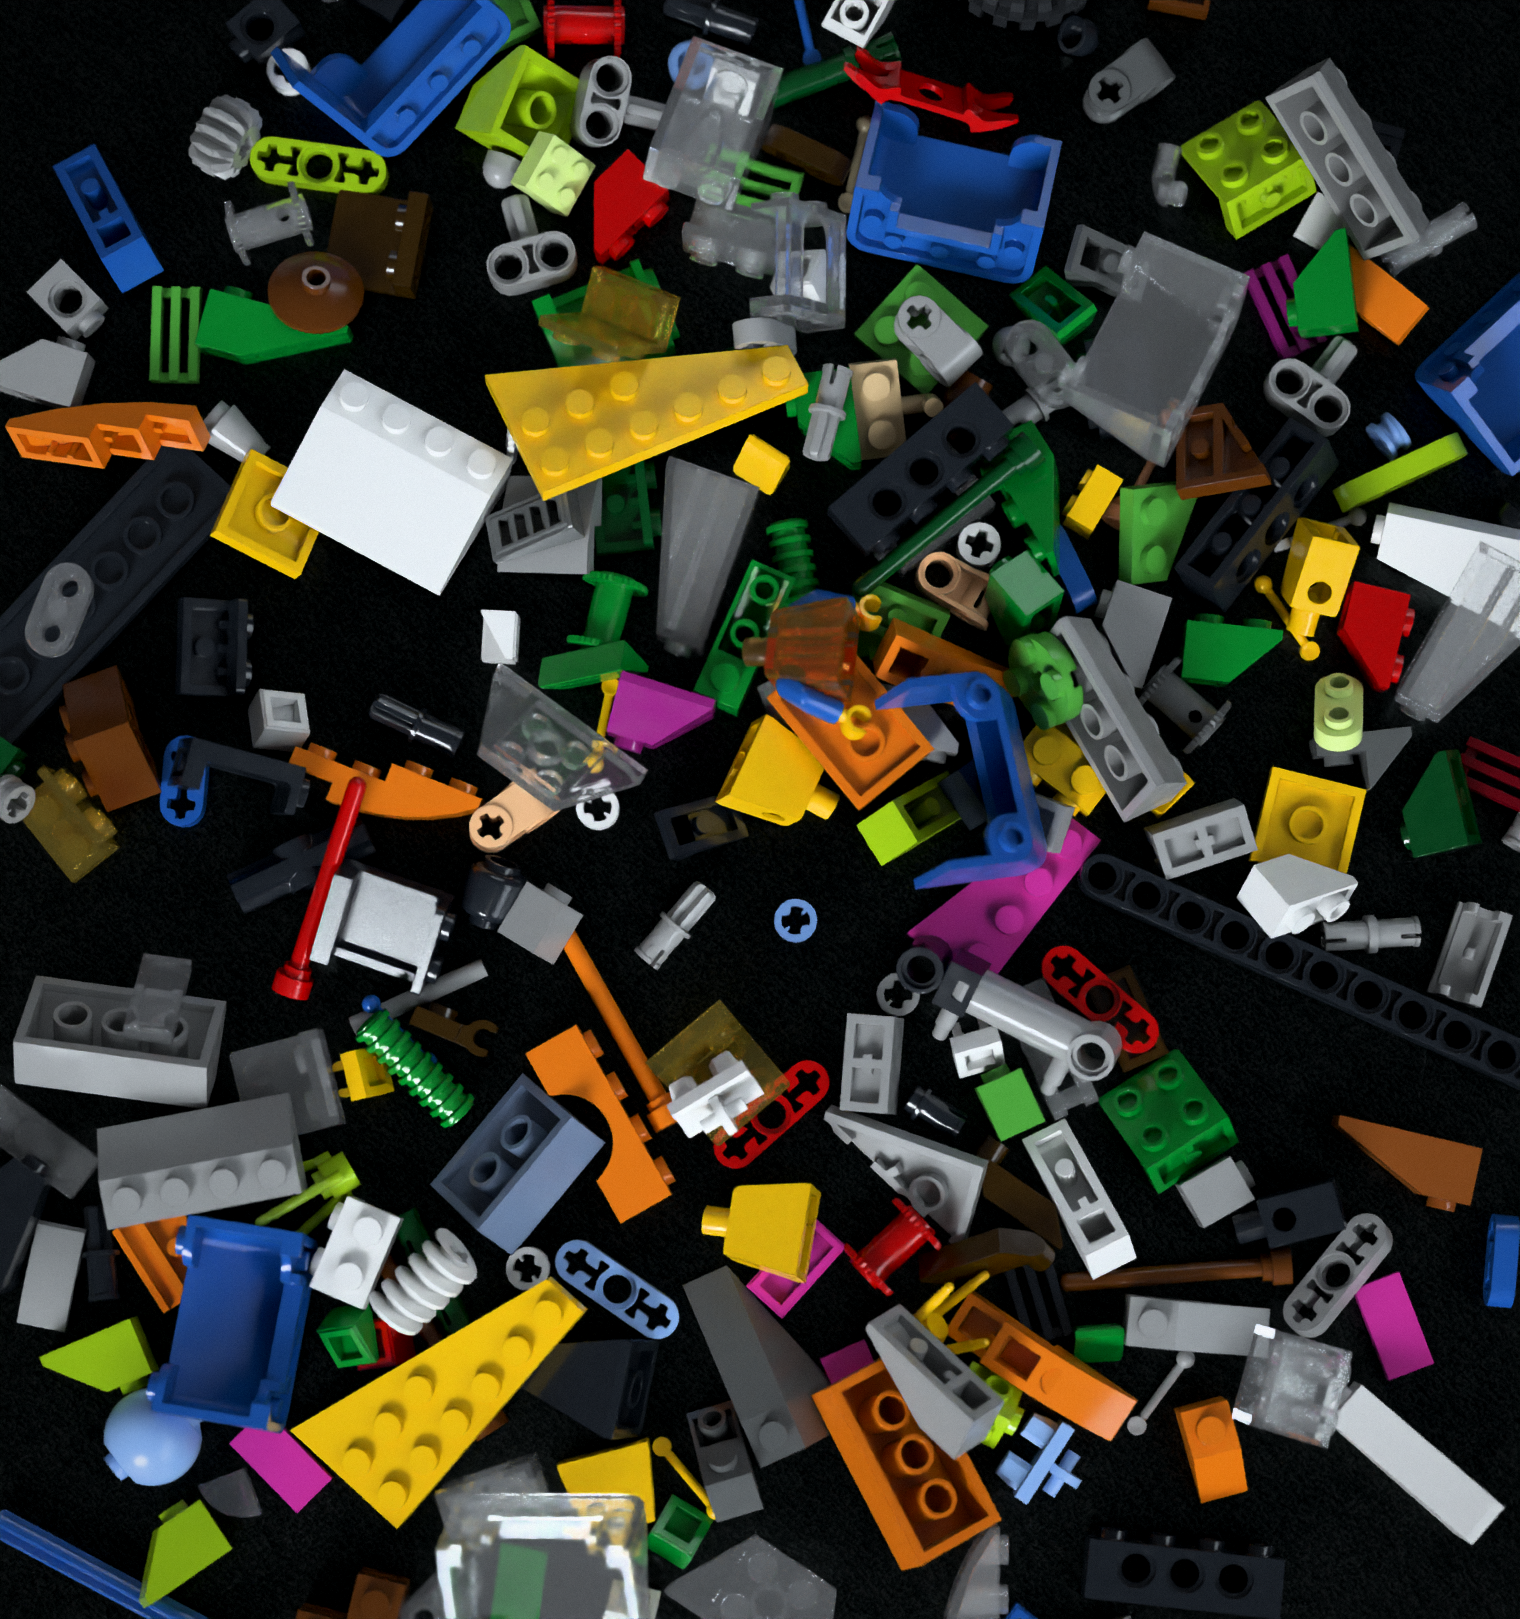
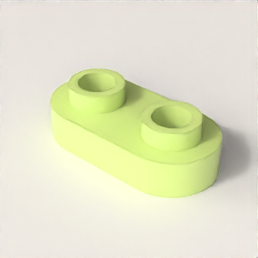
M1334 673L1320 679L1315 686L1314 739L1319 746L1330 751L1350 750L1361 742L1363 736V686L1359 680L1344 673Z

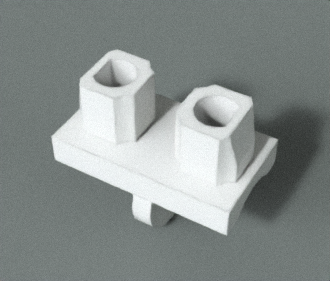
M725 1051L711 1059L708 1067L714 1077L698 1086L692 1076H683L669 1085L672 1102L666 1106L671 1116L680 1124L689 1138L703 1130L707 1134L721 1125L729 1136L735 1134L739 1129L733 1118L748 1110L746 1104L764 1094L760 1084L742 1060L738 1062L729 1051Z

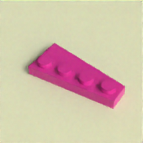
M1072 818L1061 852L1051 853L1047 851L1046 859L1039 868L1021 876L972 882L907 934L914 940L923 935L940 937L951 948L953 959L962 948L991 963L989 970L998 974L1101 840Z

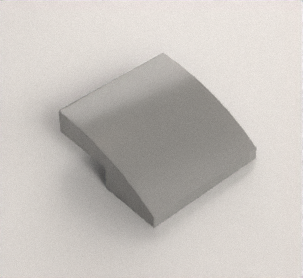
M509 476L503 509L539 494L531 476ZM602 478L573 489L578 496L585 538L498 563L497 572L590 574V571H594L595 526H601ZM551 511L553 525L559 523L558 511ZM541 514L534 516L537 532L543 530ZM525 519L519 520L518 524L522 539L528 535ZM509 525L500 526L503 545L512 543Z

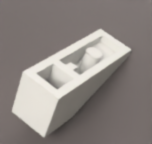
M1064 1118L1022 1139L1092 1279L1094 1280L1136 1259L1130 1236L1066 1119Z

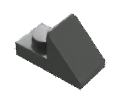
M1083 224L1077 225L1064 269L1066 282L1072 287L1097 288L1126 303H1139L1152 257Z
M1411 726L1363 732L1361 742L1356 747L1346 751L1324 749L1313 738L1308 742L1310 760L1324 759V767H1337L1353 764V756L1358 755L1362 789H1366L1367 792L1372 789L1412 737Z

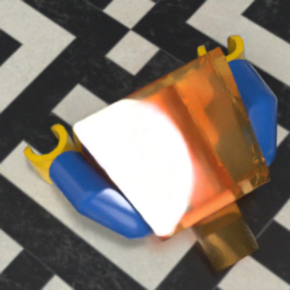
M820 589L813 590L789 604L788 607L776 609L772 612L768 637H747L744 639L742 646L744 664L747 667L764 666L766 677L780 697L805 713L830 724H835L839 721L841 732L845 737L850 740H859L867 732L862 728L855 727L851 722V717H857L862 721L868 722L871 718V712L864 705H855L848 710L843 708V702H851L859 629L871 632L879 627L883 618L879 615H870L866 611L877 612L882 604L881 600L877 595L868 594L862 597L860 602H855L853 596Z

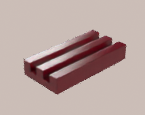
M1470 736L1466 743L1468 748L1465 754L1461 753L1469 790L1520 812L1519 798L1467 776L1469 770L1472 769L1520 790V778L1476 759L1479 753L1520 771V757Z

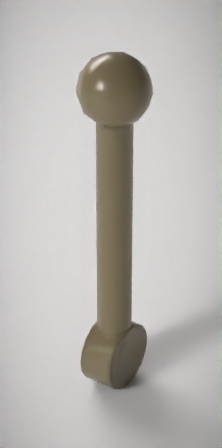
M861 116L856 122V128L859 133L852 160L853 164L850 168L845 193L838 199L839 209L845 213H850L854 188L871 122V117Z

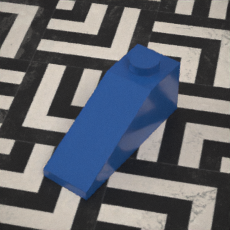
M95 144L53 166L100 259L122 293L164 271Z

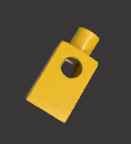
M1303 517L1298 518L1280 590L1283 598L1292 607L1286 627L1288 631L1302 636L1313 637L1320 614L1330 617L1337 616L1360 546L1344 527ZM1317 582L1315 586L1309 588L1312 584Z
M765 714L751 723L715 802L779 825L789 826L799 821L804 815L805 810L827 820L838 803L839 794L818 783L824 768L803 742L773 717Z
M808 1183L736 1186L733 1190L730 1208L709 1205L705 1207L702 1217V1233L725 1237L723 1254L735 1262L799 1283H806L821 1192Z
M649 1437L559 1461L557 1464L559 1474L588 1538L609 1534L615 1560H622L644 1553L637 1526L653 1522L656 1519Z

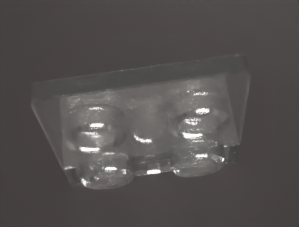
M698 193L690 223L684 222L682 228L683 251L691 253L690 259L703 265L717 266L718 261L735 265V271L747 277L762 279L764 274L774 276L790 218Z
M317 1028L298 1033V1036L235 1051L230 1054L240 1101L290 1092L298 1135L346 1123L323 1029Z

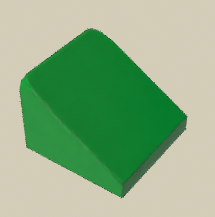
M369 1304L366 1309H360L353 1305L331 1309L316 1331L336 1366L343 1368L377 1363L379 1352L373 1315Z
M1118 1323L1078 1325L1072 1328L1073 1355L1084 1363L1121 1360L1124 1346V1328Z
M672 1494L643 1545L677 1567L685 1569L714 1519H711L704 1512Z

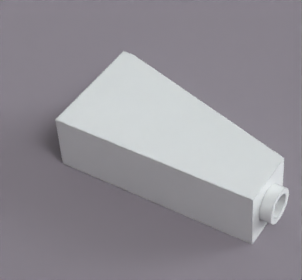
M1390 502L1386 516L1376 515L1370 543L1379 544L1378 560L1520 634V529Z
M1354 1381L1349 1388L1342 1384L1325 1403L1329 1411L1323 1417L1324 1420L1450 1531L1466 1542L1473 1545L1503 1510L1504 1506L1361 1384Z

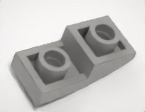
M43 1220L38 1221L27 1266L17 1323L65 1332L69 1321L75 1282L80 1271L81 1253H83L87 1229Z

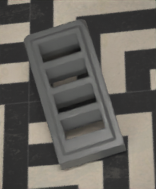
M573 489L543 501L539 493L485 517L492 559L496 564L585 538L578 496ZM553 510L558 511L559 523L553 525L551 511ZM541 514L543 530L537 532L534 516ZM525 519L528 536L521 539L518 521ZM508 524L512 543L504 546L500 526Z

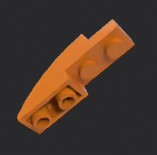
M310 743L308 750L295 746L289 760L291 764L305 767V773L331 782L332 785L326 800L338 806H341L349 780L353 777L363 778L367 784V789L359 810L360 813L402 820H438L473 814L477 809L485 805L483 799L475 796L478 790L477 787L455 778H451L449 785L431 779L434 770L409 760L406 761L404 768L392 764L385 781L379 779L381 770L355 760L352 768L335 762L336 752L314 743Z
M975 1291L966 1297L948 1326V1336L958 1343L988 1338L990 1341L988 1347L971 1351L981 1358L980 1363L1047 1407L1108 1441L1113 1440L1138 1401L1060 1345L1053 1346Z

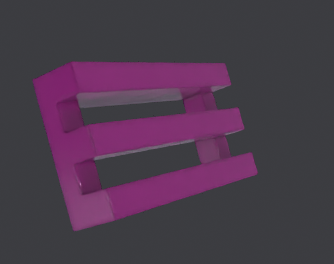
M1288 254L1279 257L1276 261H1270L1263 264L1260 268L1249 270L1243 274L1245 283L1281 360L1294 357L1327 341L1326 336L1309 338L1307 340L1302 339L1298 326L1289 327L1286 308L1287 296L1276 274L1277 271L1281 270L1294 298L1293 283L1298 278V275ZM1261 278H1266L1296 343L1291 347L1288 346L1259 283Z

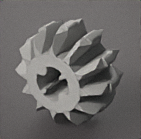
M227 94L222 97L217 96L212 100L209 107L203 109L200 120L195 122V131L190 136L189 157L192 158L193 164L201 167L203 172L213 177L218 176L224 180L229 177H235L239 174L241 168L248 164L250 152L254 144L261 138L259 131L262 127V118L259 116V111L250 107L249 103L238 97L234 99Z

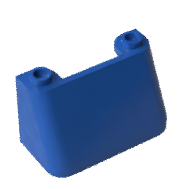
M876 101L854 188L846 231L849 242L857 249L868 253L999 282L1016 284L1028 280L1034 270L1045 226L1062 141L1045 138L1040 135L1024 136L1014 142L1010 155L919 136V119L914 112L900 104L884 102L881 105Z
M1520 272L1425 359L1415 372V379L1425 393L1502 473L1510 476L1520 472Z
M188 1215L187 1225L180 1226L175 1244L176 1254L182 1255V1262L187 1267L169 1363H164L159 1372L153 1371L149 1378L147 1400L152 1401L151 1411L278 1434L283 1432L288 1418L312 1288L309 1286L313 1275L309 1274L308 1271L311 1261L318 1250V1243L315 1239L299 1232Z

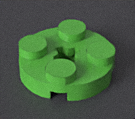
M1033 631L1012 642L1008 656L1010 669L1003 673V680L1007 691L1013 697L1020 698L1025 708L1032 715L1035 724L1040 729L1047 730L1079 715L1083 706L1082 684L1076 687L1073 685L1070 672L1077 668L1072 656L1060 640L1046 631L1035 634L1036 631Z

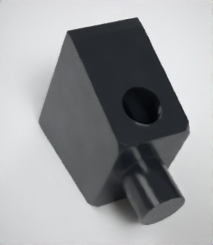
M1334 1176L1260 1196L1257 1199L1258 1209L1232 1216L1240 1244L1267 1237L1270 1248L1345 1230L1347 1227L1346 1215ZM1286 1208L1291 1209L1296 1216V1222L1281 1225L1276 1220L1275 1211Z

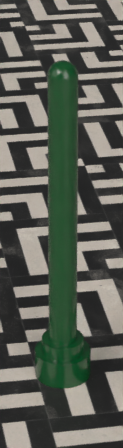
M1020 432L1009 441V448L1002 453L1004 456L1003 460L857 578L852 584L853 593L857 597H864L870 594L1016 473L1020 476L1026 471L1033 473L1044 464L1046 459L1024 432Z

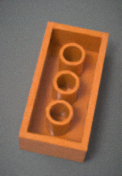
M881 1357L811 1395L901 1571L924 1565L1002 1520L967 1452L953 1460L918 1426Z

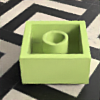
M538 131L510 183L551 213L567 217L596 165L556 135Z

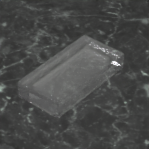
M143 954L123 1027L124 1039L166 1045L173 1044L192 972L191 960Z

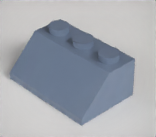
M522 1073L430 1185L475 1229L513 1255L605 1142L552 1096H549L546 1091L528 1076Z

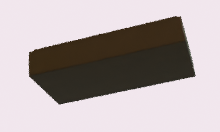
M1130 965L1106 975L1151 1014ZM1097 985L1088 991L1097 1014H1104L1112 1008L1114 997L1107 987ZM1123 1001L1119 1012L1113 1018L1107 1020L1106 1023L1113 1027L1116 1022L1122 1024L1128 1031L1127 1036L1124 1038L1127 1043L1132 1044L1138 1040L1144 1044L1149 1038L1144 1032L1148 1024L1143 1019L1133 1023L1123 1014L1131 1010V1007ZM1159 1032L1157 1042L1150 1050L1143 1053H1129L1122 1049L1118 1062L1124 1073L1169 1052Z

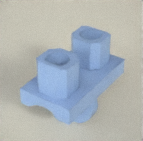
M1032 1412L1019 1434L1040 1447L1030 1463L1008 1450L995 1469L996 1474L1008 1486L1013 1488V1495L1025 1504H1028L1048 1471L1052 1475L1042 1490L1055 1498L1064 1482L1077 1489L1082 1480L1073 1475L1071 1471L1080 1459V1456L1068 1449L1060 1463H1055V1460L1075 1430L1061 1419L1054 1422L1048 1417Z

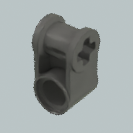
M1148 37L1144 38L1127 49L1113 63L1098 72L1091 79L1083 97V109L1092 121L1100 124L1111 123L1140 102H1144L1159 93L1174 80L1176 75ZM1100 91L1104 95L1112 92L1116 96L1114 101L1109 98L1101 101L1098 98Z

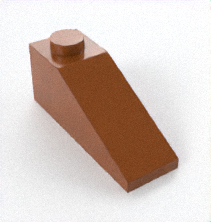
M1333 1115L1331 1122L1333 1127L1413 1193L1427 1196L1426 1206L1455 1212L1456 1203L1470 1206L1483 1148L1342 1115Z

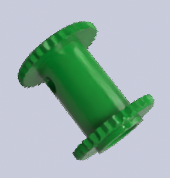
M590 571V574H583L582 579L594 585L595 589L587 616L585 632L582 636L568 635L566 640L568 645L580 650L620 641L632 596L645 597L648 595V588L628 576L614 572Z

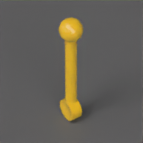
M1266 575L1258 576L1254 581L1255 590L1267 597L1287 626L1290 614L1272 590V580ZM1291 632L1301 646L1300 655L1304 660L1312 661L1319 656L1320 648L1317 643L1308 641L1305 636Z
M617 679L602 682V691L605 695L592 756L585 762V769L591 775L600 774L604 768L601 755L613 698L616 695L619 683Z
M664 1436L655 1439L652 1445L654 1453L657 1456H664L705 1504L708 1517L716 1520L706 1490L674 1454L670 1439Z

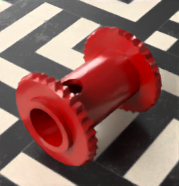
M547 0V5H543V44H547V56L549 58H554V44H613V56L621 57V45H624L625 7L621 6V0H613V6L554 5V0Z
M894 1198L892 1202L901 1213L881 1230L865 1248L857 1253L846 1243L843 1249L852 1258L850 1263L875 1289L879 1288L886 1296H891L893 1291L884 1281L922 1245L929 1241L937 1251L942 1248V1244L934 1236L936 1232L910 1204L906 1206L899 1198Z

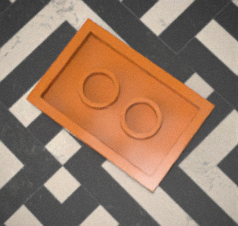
M838 639L831 645L849 644L845 639ZM856 655L853 676H807L806 682L853 681V687L811 688L844 703L843 708L848 710L855 705H864L870 710L871 718L868 722L862 721L857 717H851V722L855 727L862 728L867 732L859 740H850L845 737L841 732L839 721L835 724H830L805 713L780 697L777 689L766 698L852 804L860 811L929 755L934 748L901 708L876 710L874 700L887 693V690L859 656Z

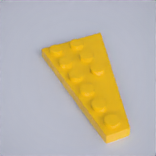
M788 345L485 375L486 385L543 501L808 393V382Z
M549 1277L290 1431L397 1529L404 1524L487 1425L586 1312L587 1308L554 1278Z

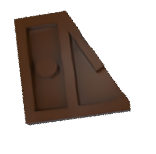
M1223 403L1176 411V491L1181 500L1271 485V477L1266 467L1260 462L1242 431L1239 430Z

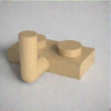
M896 358L848 364L849 369L853 371L851 384L862 460L888 457L906 441L904 415L926 413L930 417H935L943 410L942 402L933 393L901 396Z

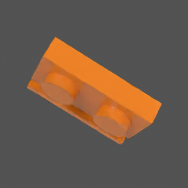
M188 1215L116 1228L112 1231L163 1313L170 1311L180 1304L187 1267L182 1262V1255L176 1254L175 1244L180 1226L187 1225Z

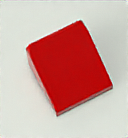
M374 1318L379 1360L377 1363L357 1365V1370L396 1366L416 1356L413 1335L398 1332L381 1318Z

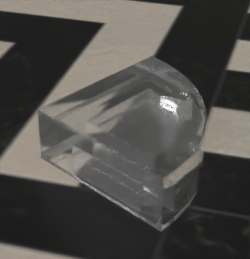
M246 1467L198 1486L206 1501L216 1510L226 1515L245 1518L263 1513Z

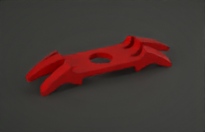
M858 45L855 51V58L863 70L856 68L851 63H844V71L881 105L888 100L903 102L963 121L969 125L970 132L991 131L1018 123L1019 115L991 112L1010 105L1013 93L983 94L970 83H967L962 89L901 70L902 64L900 61L880 62L866 49ZM919 89L931 90L937 93L942 100H931L922 95Z

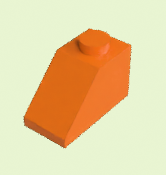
M1218 1396L1174 1408L1200 1503L1248 1491L1241 1447L1228 1400Z

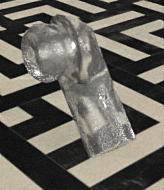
M1160 143L1151 175L1155 199L1158 204L1167 207L1168 204L1181 207L1185 204L1188 187L1183 181H1175L1182 148L1172 144Z

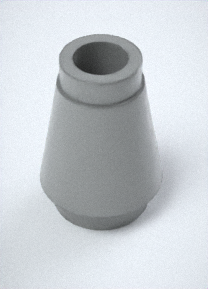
M221 400L204 419L205 426L211 436L208 443L240 462L243 461L245 454L250 449L265 455L271 448L264 442V439L235 404L230 407Z

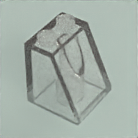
M693 36L649 147L643 179L658 184L663 188L699 199L707 204L733 211L766 137L783 68Z

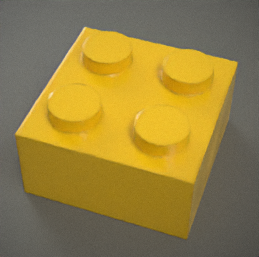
M1097 465L1094 471L1088 469L1077 487L1081 491L1080 495L1077 497L1073 494L1062 512V515L1066 517L1063 525L1089 539L1123 479L1100 465Z

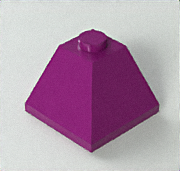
M622 670L606 731L609 736L616 738L614 746L641 754L643 746L654 750L714 719L717 710L716 700Z

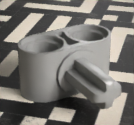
M605 56L592 60L583 67L572 110L570 132L573 139L585 148H597L613 143L618 138L623 123L662 132L665 130L669 120V106L664 103L630 95L632 73L629 66L623 59L616 56ZM601 66L610 68L614 73L615 85L610 92L602 90L596 81V74ZM592 112L599 114L605 123V131L599 139L592 137L586 129V120Z
M516 194L502 200L501 207L511 242L494 248L488 256L486 262L487 272L493 287L501 294L512 296L562 283L570 279L578 265L575 246L571 238L565 233L558 231L539 234L531 204L526 194ZM555 247L564 249L568 253V258L564 264L558 267H551L542 261L547 250ZM507 260H514L522 265L521 273L512 280H505L497 275L498 267Z
M1336 336L1331 340L1312 367L1297 359L1286 358L1279 361L1272 367L1263 382V393L1266 400L1288 418H1293L1321 436L1333 435L1347 421L1350 414L1348 397L1334 384L1357 355L1356 347L1349 340ZM1282 373L1294 376L1298 382L1299 391L1294 394L1281 392L1276 385V376ZM1322 401L1332 404L1337 412V420L1331 423L1319 420L1314 411L1315 403Z

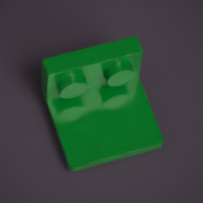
M1178 1049L1169 1052L1099 1098L1101 1108L1138 1158L1149 1182L1158 1194L1239 1143L1228 1115Z

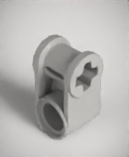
M921 295L913 296L905 300L899 308L893 325L896 336L920 360L924 368L943 386L950 387L983 355L982 349L972 336L962 327L955 324L930 298ZM920 313L927 318L923 327L919 325L912 329L907 324L911 316L917 317Z

